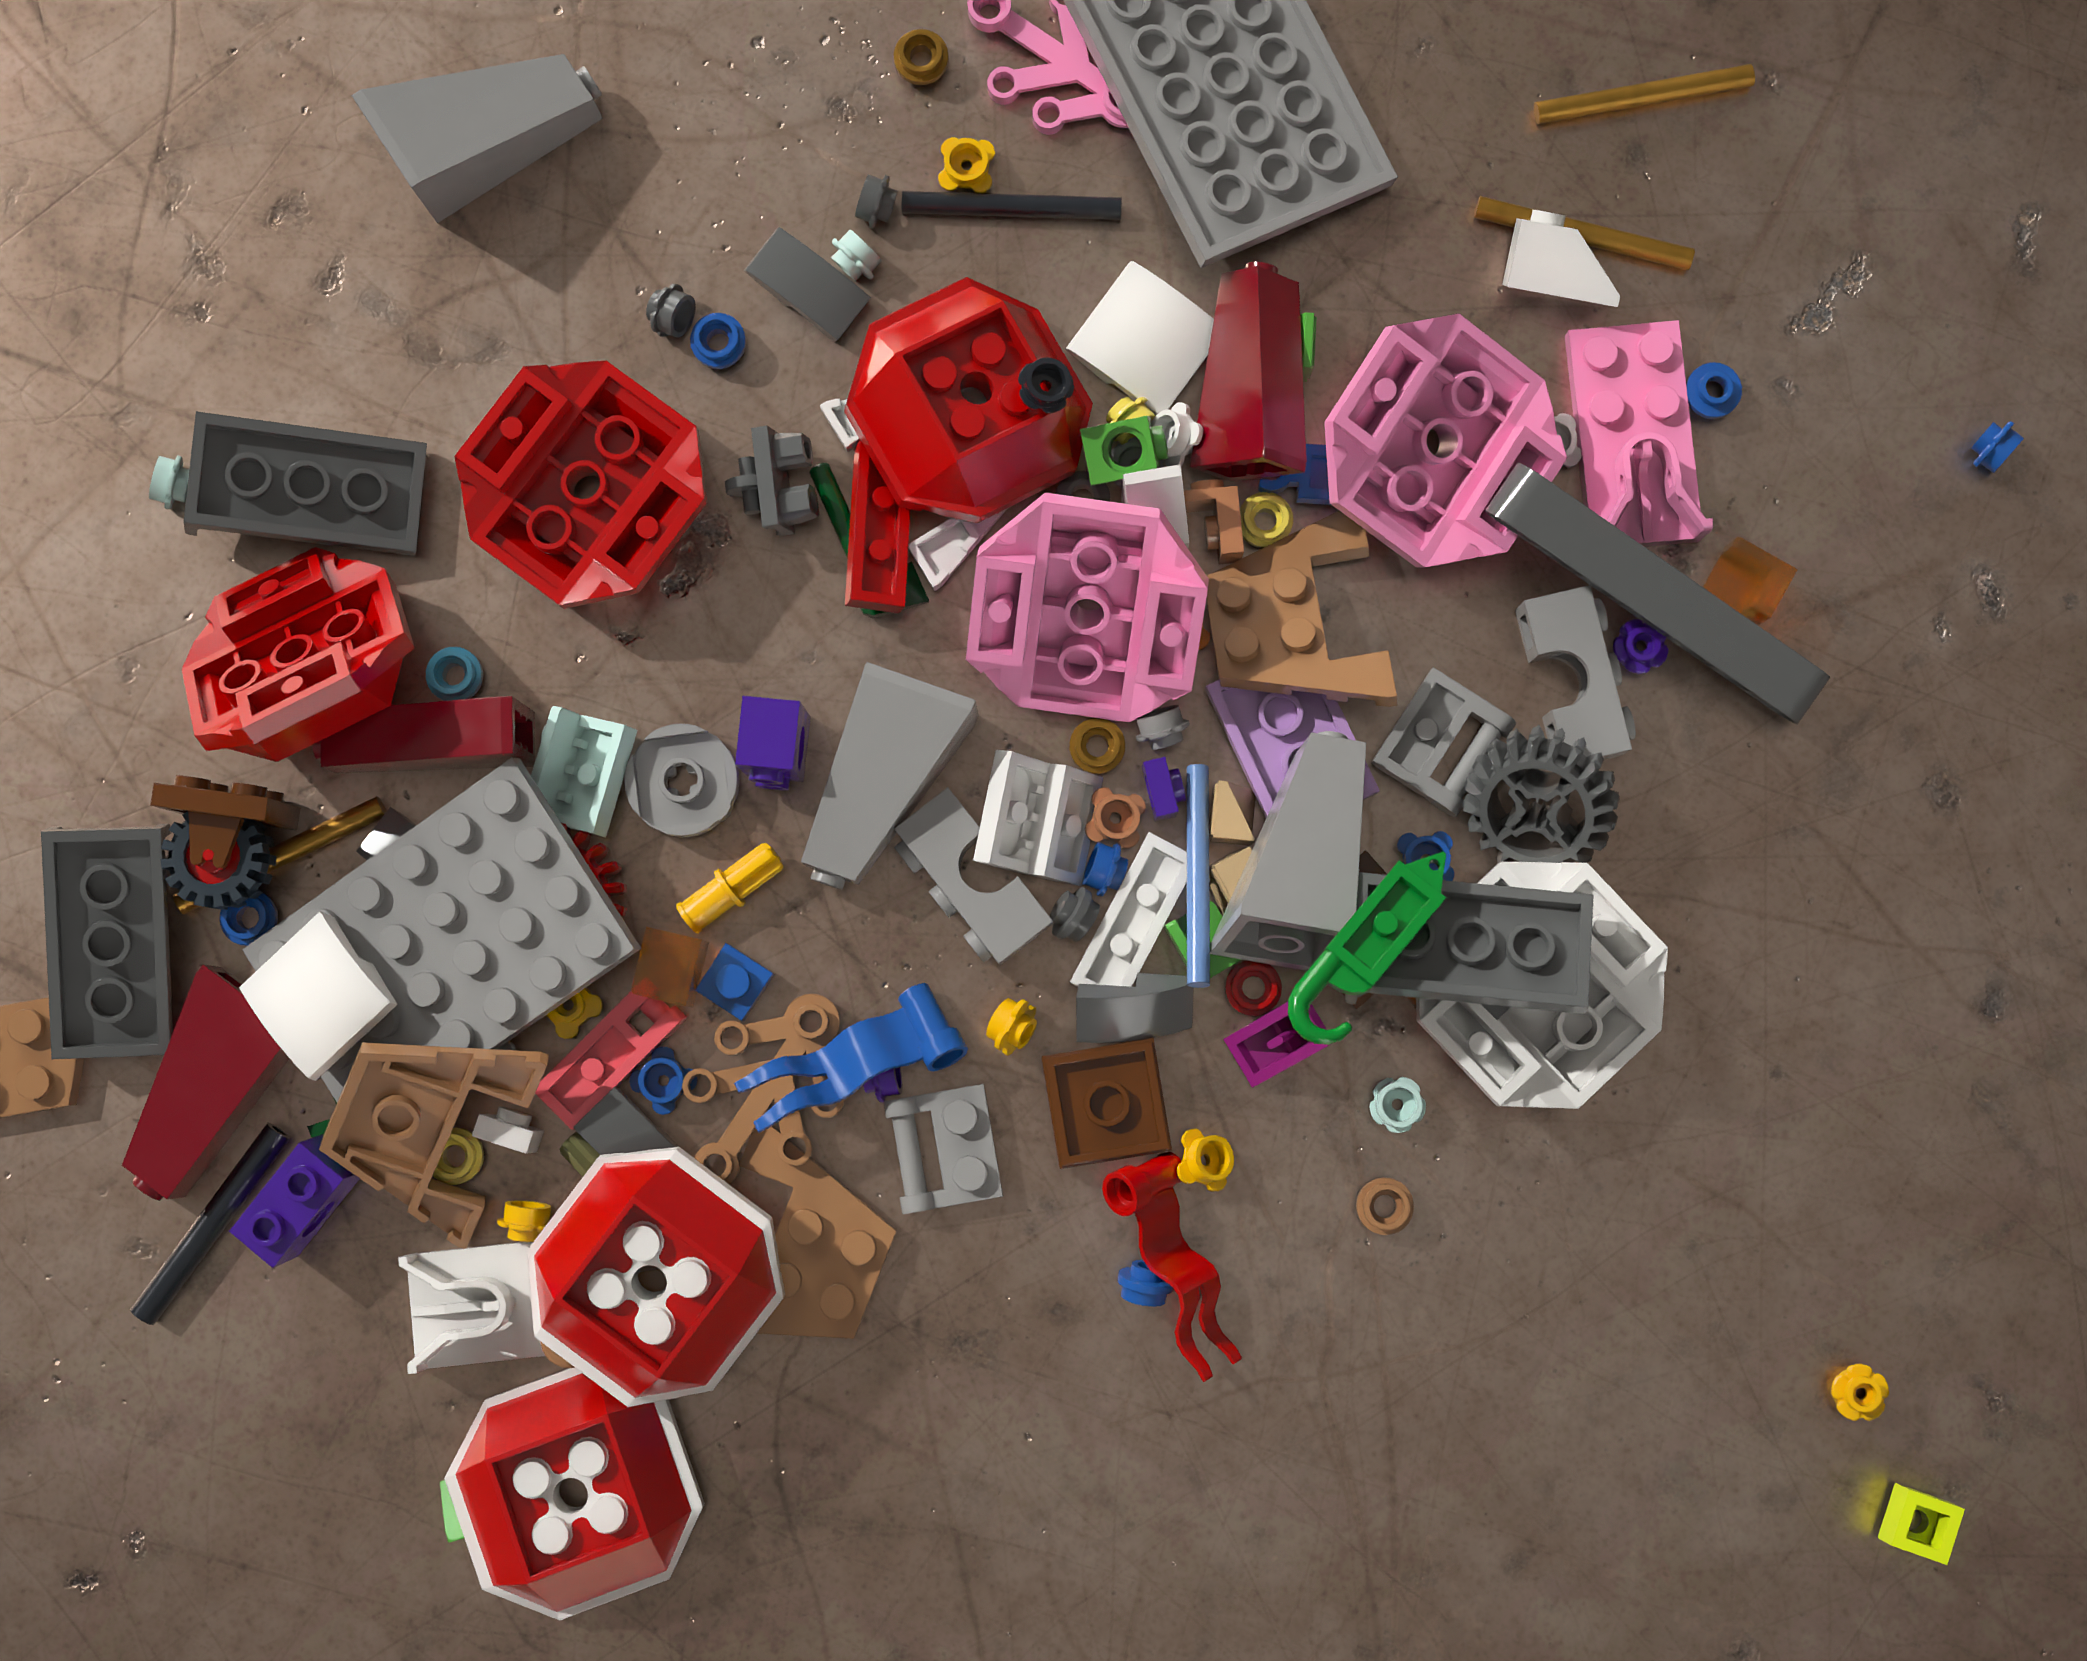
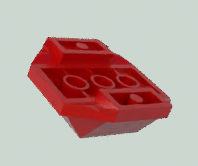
M965 277L869 324L844 413L898 507L922 511L923 509L949 518L980 523L1075 473L1083 446L1080 429L1087 428L1093 402L1037 308ZM1041 358H1054L1062 362L1068 368L1074 382L1072 396L1066 399L1065 407L1056 413L1047 414L1040 408L1032 410L1023 403L1019 395L1020 389H1022L1018 383L1021 370L1027 364ZM1047 382L1040 384L1041 389L1044 391H1048L1051 388ZM968 387L978 389L984 394L987 402L982 404L970 403L962 396L960 390Z
M607 360L576 362L556 366H523L454 456L458 479L461 482L463 505L470 540L563 609L639 593L707 504L700 435L697 426ZM586 476H597L600 478L599 489L592 497L586 499L575 497V486L580 479Z
M314 547L214 596L205 616L209 623L193 642L182 667L194 736L206 751L226 748L279 762L391 706L403 657L415 647L396 584L386 569L360 560L340 559L334 552Z

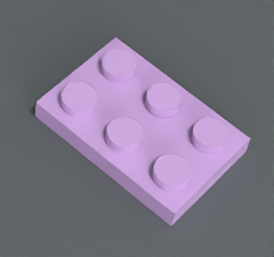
M1220 680L1205 687V691L1265 818L1269 814L1294 755L1311 732L1334 731L1346 735L1350 740L1356 741L1338 702L1327 700L1325 694L1293 691L1292 695L1221 687ZM1366 760L1363 800L1380 792Z

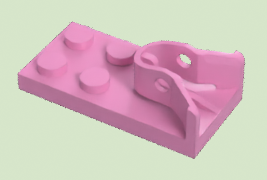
M1679 320L1568 330L1565 335L1573 417L1576 421L1577 447L1581 449L1579 471L1583 504L1644 547L1699 542L1712 531L1713 518H1705L1700 509Z

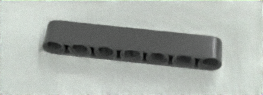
M1519 462L1485 510L1488 515L1756 700L1794 724L1798 725L1830 679L1828 674L1548 479Z

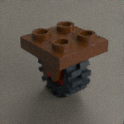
M183 775L175 776L174 785L154 783L150 806L182 814L185 819L182 824L174 822L168 830L174 833L171 841L163 839L161 849L168 851V859H160L161 868L170 871L171 876L165 879L170 887L179 890L177 895L186 901L194 902V905L228 910V907L239 908L247 905L245 900L248 898H258L263 893L259 889L261 884H270L273 875L267 873L269 865L276 866V856L271 855L269 848L274 847L275 844L271 836L264 834L263 831L267 829L265 826L297 830L301 808L283 803L284 793L267 790V787L232 783L231 793H229V786L211 783V780Z

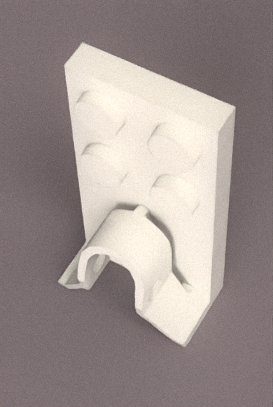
M515 1242L469 1247L466 1249L422 1252L398 1257L399 1267L408 1271L415 1358L407 1364L408 1374L419 1373L429 1368L545 1356L541 1347V1341L534 1337L527 1258V1250L533 1242Z

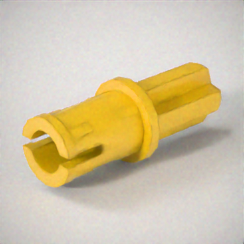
M760 844L725 871H722L720 868L715 870V878L683 902L676 904L679 914L693 932L699 934L703 931L704 927L734 905L744 906L746 904L744 900L746 896L782 871L784 866L781 858L769 844Z

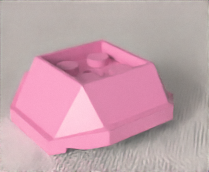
M1461 314L1385 327L1324 422L1330 504L1415 567H1430L1508 552L1518 535L1485 512L1486 508L1518 462L1552 482L1567 459L1561 435H1557L1553 407L1545 380ZM1431 428L1439 437V449L1435 455L1429 451L1426 442Z
M1044 493L979 547L976 559L966 660L980 673L984 672L995 686L1018 707L1131 722L1155 710L1171 698L1175 700L1192 691L1209 578L1160 508ZM1082 599H1091L1098 602L1101 607L1096 610H1086L1076 602Z

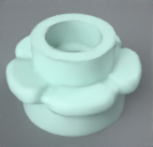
M849 230L839 241L835 238L832 240V244L838 251L831 258L854 281L861 274L868 279L874 277L872 271L882 260L858 235Z
M177 455L175 460L159 456L154 468L149 489V499L165 503V509L172 508L175 500L186 501L189 469L183 468L184 462L181 456Z
M1400 1077L1398 1080L1386 1078L1380 1081L1373 1089L1374 1100L1369 1105L1374 1121L1377 1124L1386 1125L1387 1130L1390 1132L1403 1133L1409 1131L1414 1122L1422 1120L1426 1111V1102L1421 1098L1420 1087L1413 1080L1406 1077ZM1395 1099H1400L1403 1103L1402 1108L1399 1110H1395L1392 1107V1102Z

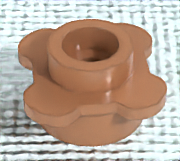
M1106 787L1096 790L1091 796L1094 810L1091 821L1085 825L1086 836L1093 842H1100L1105 839L1117 842L1123 849L1132 848L1138 843L1140 838L1136 829L1140 822V815L1146 810L1143 798L1137 794H1131L1130 796L1113 794ZM1112 813L1120 815L1119 823L1111 822L1110 816Z

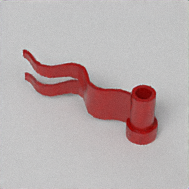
M1164 1152L1137 1167L1126 1165L1109 1173L1103 1180L1102 1191L1106 1203L1116 1214L1120 1216L1135 1214L1139 1226V1249L1143 1261L1151 1272L1172 1286L1179 1297L1181 1309L1174 1331L1176 1344L1182 1355L1196 1369L1201 1380L1205 1382L1212 1378L1213 1374L1209 1364L1195 1345L1191 1327L1200 1300L1199 1287L1202 1301L1198 1319L1202 1331L1227 1356L1232 1364L1242 1360V1356L1217 1323L1215 1307L1221 1290L1219 1274L1212 1263L1189 1247L1181 1233L1180 1206L1173 1186L1182 1182L1177 1174V1166L1182 1161L1173 1152Z

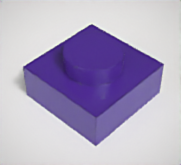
M1166 757L1144 761L1142 772L1154 821L1158 822L1177 817L1179 812L1177 803L1186 801L1179 769L1169 770Z

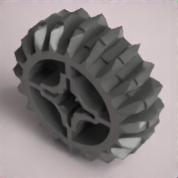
M1538 725L1532 728L1528 740L1516 728L1509 733L1506 740L1507 744L1496 738V740L1490 743L1487 749L1488 754L1482 753L1477 756L1472 766L1474 772L1468 775L1464 784L1465 791L1469 794L1466 795L1463 801V811L1473 814L1468 821L1469 832H1483L1479 841L1481 850L1492 847L1499 849L1496 857L1498 863L1506 862L1509 857L1518 862L1574 863V860L1579 863H1588L1592 860L1594 850L1601 851L1605 848L1609 839L1607 832L1615 829L1618 820L1617 813L1613 810L1618 808L1620 796L1619 792L1611 790L1615 782L1614 771H1599L1604 761L1602 752L1587 757L1583 754L1586 747L1584 737L1576 740L1573 746L1564 742L1565 732L1563 728L1556 730L1552 739H1547L1542 728ZM1539 769H1544V770H1548V771H1551V772H1544V771H1541V770H1539ZM1502 779L1510 787L1508 794L1514 801L1512 810L1508 814L1503 809L1498 796L1497 785ZM1575 789L1581 796L1585 808V818L1579 824L1571 816L1573 809L1568 804L1569 796ZM1531 798H1536V802L1534 801L1529 805ZM1539 798L1544 800L1542 805L1538 804ZM1552 799L1550 805H1546V804H1545V801L1548 802L1549 800Z

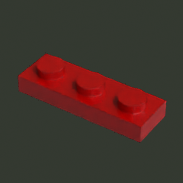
M861 441L854 448L845 606L899 614L905 607L910 509L898 507Z

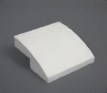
M1131 261L1065 350L1103 382L1115 384L1132 400L1135 401L1140 397L1147 398L1148 401L1144 404L1157 415L1159 412L1169 409L1207 357L1214 319L1165 281L1136 262Z
M996 750L973 861L1047 880L1082 886L1091 841L1085 834V825L1091 821L1094 810L1091 796L1096 790L1101 788L1103 777L1068 765L1050 764L1013 751Z
M321 911L239 987L269 1034L305 1076L314 1081L323 1075L397 1006L396 1001L375 966L368 961L358 958L335 917Z

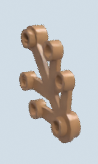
M805 994L789 1004L783 1017L745 1025L737 1021H726L717 1028L714 1039L717 1048L729 1056L742 1054L748 1048V1045L785 1040V1042L773 1059L783 1056L804 1055L805 1052L807 1055L825 1047L837 1036L840 1028V1017L834 1004L824 996ZM807 1012H817L822 1018L821 1027L812 1033L804 1031L800 1024L802 1016ZM730 1028H737L743 1034L741 1045L735 1049L726 1048L722 1042L723 1033ZM771 1060L715 1072L702 1068L691 1070L684 1077L682 1083L683 1092L689 1100L695 1103H707L718 1094L737 1091L734 1084L736 1081L746 1077ZM699 1075L707 1076L711 1082L710 1091L702 1097H696L690 1090L691 1081ZM793 1075L780 1077L754 1088L719 1141L703 1146L694 1158L705 1166L706 1160L711 1155L720 1154L726 1161V1169L718 1177L731 1185L740 1172L738 1153L756 1128L753 1122L766 1113L773 1100L776 1104L787 1094L796 1090ZM827 1075L812 1077L813 1083L818 1084L828 1079ZM844 1100L838 1102L837 1106L828 1112L821 1111L818 1106H813L811 1109L820 1117L832 1118L842 1111ZM797 1110L779 1121L781 1139L777 1147L778 1155L783 1162L792 1166L803 1165L810 1159L813 1152L812 1142L804 1134L800 1110ZM791 1138H801L806 1145L805 1154L797 1160L788 1158L785 1153L786 1142Z

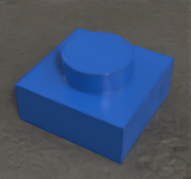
M725 943L695 991L739 1020L745 1021L775 974L733 946Z

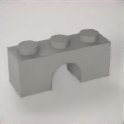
M1590 585L1524 600L1515 612L1528 664L1547 659L1559 660L1574 670L1579 681V693L1573 705L1553 709L1542 717L1547 739H1552L1555 731L1563 728L1565 743L1573 746L1576 740L1584 737L1586 747L1583 754L1587 757L1602 752L1604 760L1621 756L1632 750L1630 740L1636 737L1635 724L1630 709L1627 706L1621 707L1616 686L1622 683L1621 669L1615 653H1607L1602 632L1607 631L1608 620L1602 600L1600 598H1593Z
M947 787L894 828L902 839L894 848L914 874L924 867L937 885L928 892L948 918L959 912L970 926L971 930L963 937L980 959L985 962L993 956L1001 966L1051 927L1053 921L1019 877H1016L1002 889L991 893L975 891L963 881L961 862L965 853L977 843L980 827Z

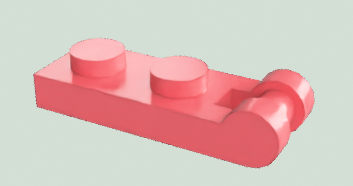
M648 977L637 984L540 1081L535 1094L571 1130H575L573 1127L614 1087H619L656 1048L686 1021L687 1016L676 1005L670 1008L657 995L660 989ZM640 1010L654 1023L643 1035L629 1022Z

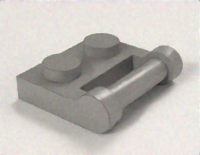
M1433 667L1371 764L1427 799L1439 810L1450 816L1457 817L1463 808L1464 800L1462 798L1466 793L1464 784L1468 775L1474 772L1472 766L1475 759L1482 753L1488 754L1487 749L1496 738L1499 740L1501 737L1507 738L1515 727L1516 721L1499 708ZM1470 715L1477 719L1482 726L1443 786L1430 778V776Z
M984 1084L883 1102L886 1118L892 1117L905 1196L899 1197L902 1214L1003 1197ZM931 1111L944 1189L928 1192L914 1113Z

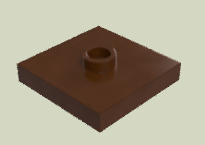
M1154 1038L1042 1056L1060 1169L1172 1151Z

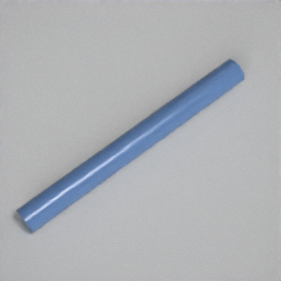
M1192 764L1186 767L1187 986L1205 988L1210 986L1209 767L1204 764Z

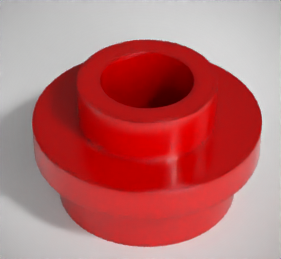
M1246 960L1237 964L1228 974L1225 983V993L1229 1003L1236 1011L1248 1016H1259L1269 1012L1277 1005L1282 993V983L1279 974L1270 964ZM1249 977L1258 978L1263 984V993L1257 999L1248 998L1243 992V983Z

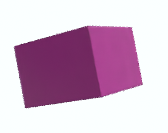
M1288 1001L1223 1039L1252 1088L1329 1046L1326 1044H1314L1297 1033L1288 1016ZM1311 1004L1309 1008L1311 1021L1319 1028L1326 1029Z

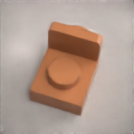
M1219 479L1201 480L1191 483V490L1184 491L1186 513L1213 510V516L1204 517L1207 550L1217 549L1218 565L1231 564L1242 559L1244 546L1238 487H1224L1223 480Z

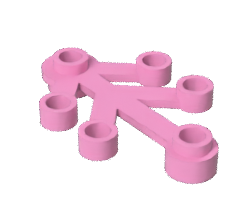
M1011 0L967 1L968 16L974 27L988 33L999 30L1048 63L1015 70L1010 67L1001 66L991 71L987 79V88L990 98L995 103L1007 105L1014 102L1018 98L1019 93L1078 83L1093 94L1064 101L1048 96L1039 99L1034 104L1032 110L1033 125L1040 133L1046 135L1055 134L1062 129L1064 123L1101 116L1115 127L1129 128L1118 106L1115 104V100L1098 67L1089 62L1086 43L1066 5L1060 4L1057 0H1049L1051 10L1059 19L1063 39L1062 44L1012 11ZM993 5L1000 10V13L995 18L987 19L980 14V10L984 6ZM999 79H1009L1014 84V87L1006 93L998 92L994 88V84ZM1051 108L1057 111L1059 117L1055 122L1045 123L1038 115L1042 110Z

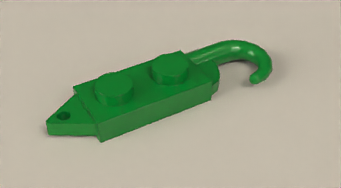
M1440 852L1408 864H1404L1399 860L1297 982L1288 999V1016L1293 1028L1302 1038L1314 1044L1329 1045L1341 1041L1352 1031V1025L1348 1022L1342 1023L1335 1029L1326 1030L1319 1028L1310 1019V1005L1326 985L1348 995H1363L1373 988L1444 902L1446 897L1441 894L1446 860L1445 852ZM1429 864H1436L1438 870H1432Z

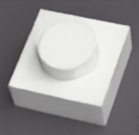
M499 1106L497 1115L492 1113L479 1114L472 1136L528 1154L538 1151L544 1130L529 1126L532 1116Z

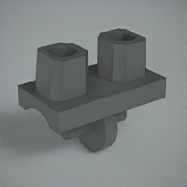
M767 425L751 428L754 457L748 456L738 459L740 476L732 477L725 481L726 494L743 498L745 514L761 512L763 528L775 529L778 536L795 534L794 524L803 523L820 515L815 488L810 484L790 487L788 470L812 466L811 440L803 433H778Z

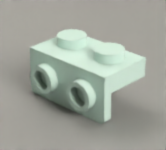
M553 706L551 708L547 724L542 731L541 744L531 777L561 823H565L570 829L581 830L606 838L638 730L624 724L580 715L562 707Z

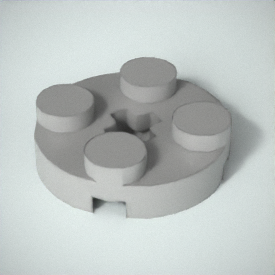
M667 725L651 732L644 739L645 742L637 748L635 754L631 755L625 770L626 795L632 809L648 826L673 837H693L712 830L730 816L739 792V770L735 765L736 760L733 754L717 736L696 725ZM681 765L686 766L689 774L697 775L698 777L697 784L690 786V794L680 796L678 789L668 788L667 785L668 778L675 777L677 774L676 767Z

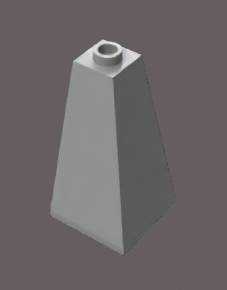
M564 54L361 89L351 95L410 187L437 223L603 119L594 101L602 96L598 86L584 66L575 71Z
M866 662L801 860L806 867L813 869L810 879L840 890L843 889L845 881L857 885L860 884L896 835L894 828L910 816L975 727L979 714L974 699Z
M1334 731L1310 733L1294 755L1210 943V954L1308 971L1324 952L1328 944L1354 915L1357 908L1366 742L1350 740L1346 735Z

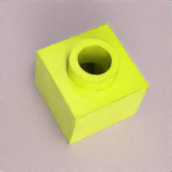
M1895 1483L1878 1538L1891 1546L1948 1565L1965 1509L1949 1501ZM1919 1510L1922 1517L1921 1523L1917 1528L1909 1530L1914 1512Z

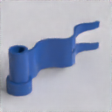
M921 983L910 987L899 996L898 1001L902 1006L901 1009L853 1024L816 1052L807 1055L783 1056L773 1059L734 1084L740 1094L780 1077L791 1075L819 1077L827 1075L828 1079L818 1084L800 1087L790 1092L764 1115L755 1120L753 1123L758 1133L797 1110L813 1106H829L841 1102L859 1090L868 1080L890 1069L911 1065L921 1060L924 1061L929 1071L945 1069L961 1060L967 1054L968 1047L958 1029L949 1026L929 985Z

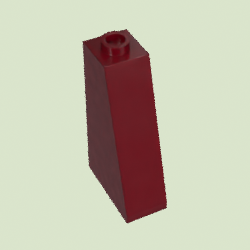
M1248 262L1244 269L1221 273L1197 423L1202 425L1203 436L1200 443L1193 446L1190 467L1231 482L1305 473L1306 469L1299 282L1278 274L1276 266L1264 262Z
M513 696L391 705L313 744V753L315 758L320 760L321 767L333 773L497 768L511 757L521 759L525 767H534L535 712Z
M203 964L195 974L122 1163L124 1168L136 1176L132 1181L134 1186L145 1195L161 1201L163 1197L165 1199H175L187 1196L290 1059L269 1034L239 988L243 983L218 966Z

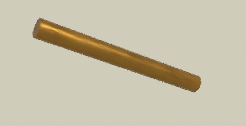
M1752 64L1538 101L1534 103V116L1537 124L1752 87L1755 84V72Z
M1480 196L1474 218L1515 228L1517 218L1530 220L1532 210L1535 209ZM1565 217L1563 227L1578 229L1588 246L1688 271L1692 265L1695 254L1694 248Z
M376 796L269 848L270 854L276 856V866L269 865L267 873L269 874L380 820L386 813L382 801ZM178 893L173 895L174 902L182 914L201 907L194 905V902L182 899L177 895Z

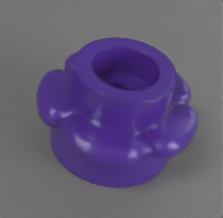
M1640 619L1629 620L1620 627V635L1613 641V652L1617 656L1618 661L1628 671L1644 674L1649 672L1651 667L1657 668L1665 662L1669 650L1664 642L1666 640L1665 636L1646 623H1643ZM1638 641L1645 642L1646 649L1644 651L1637 649L1636 643Z
M901 1067L882 1072L868 1080L863 1085L865 1092H875L877 1100L881 1103L885 1101L887 1096L901 1095L903 1088Z

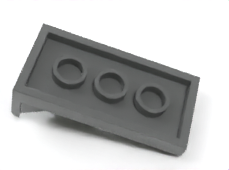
M196 411L183 522L185 533L197 536L198 529L415 556L427 443Z
M158 824L155 827L63 829L61 826H55L41 831L51 1059L165 1054L173 1034L167 881L165 879L166 870L161 868L160 859H166L165 850L161 849L163 839L171 834V831L168 830L170 824Z
M1359 872L1356 911L1386 875ZM1443 880L1441 894L1446 898L1442 905L1373 988L1366 992L1585 1014L1589 1003L1594 895ZM1345 994V1002L1356 1005L1357 997L1362 995Z

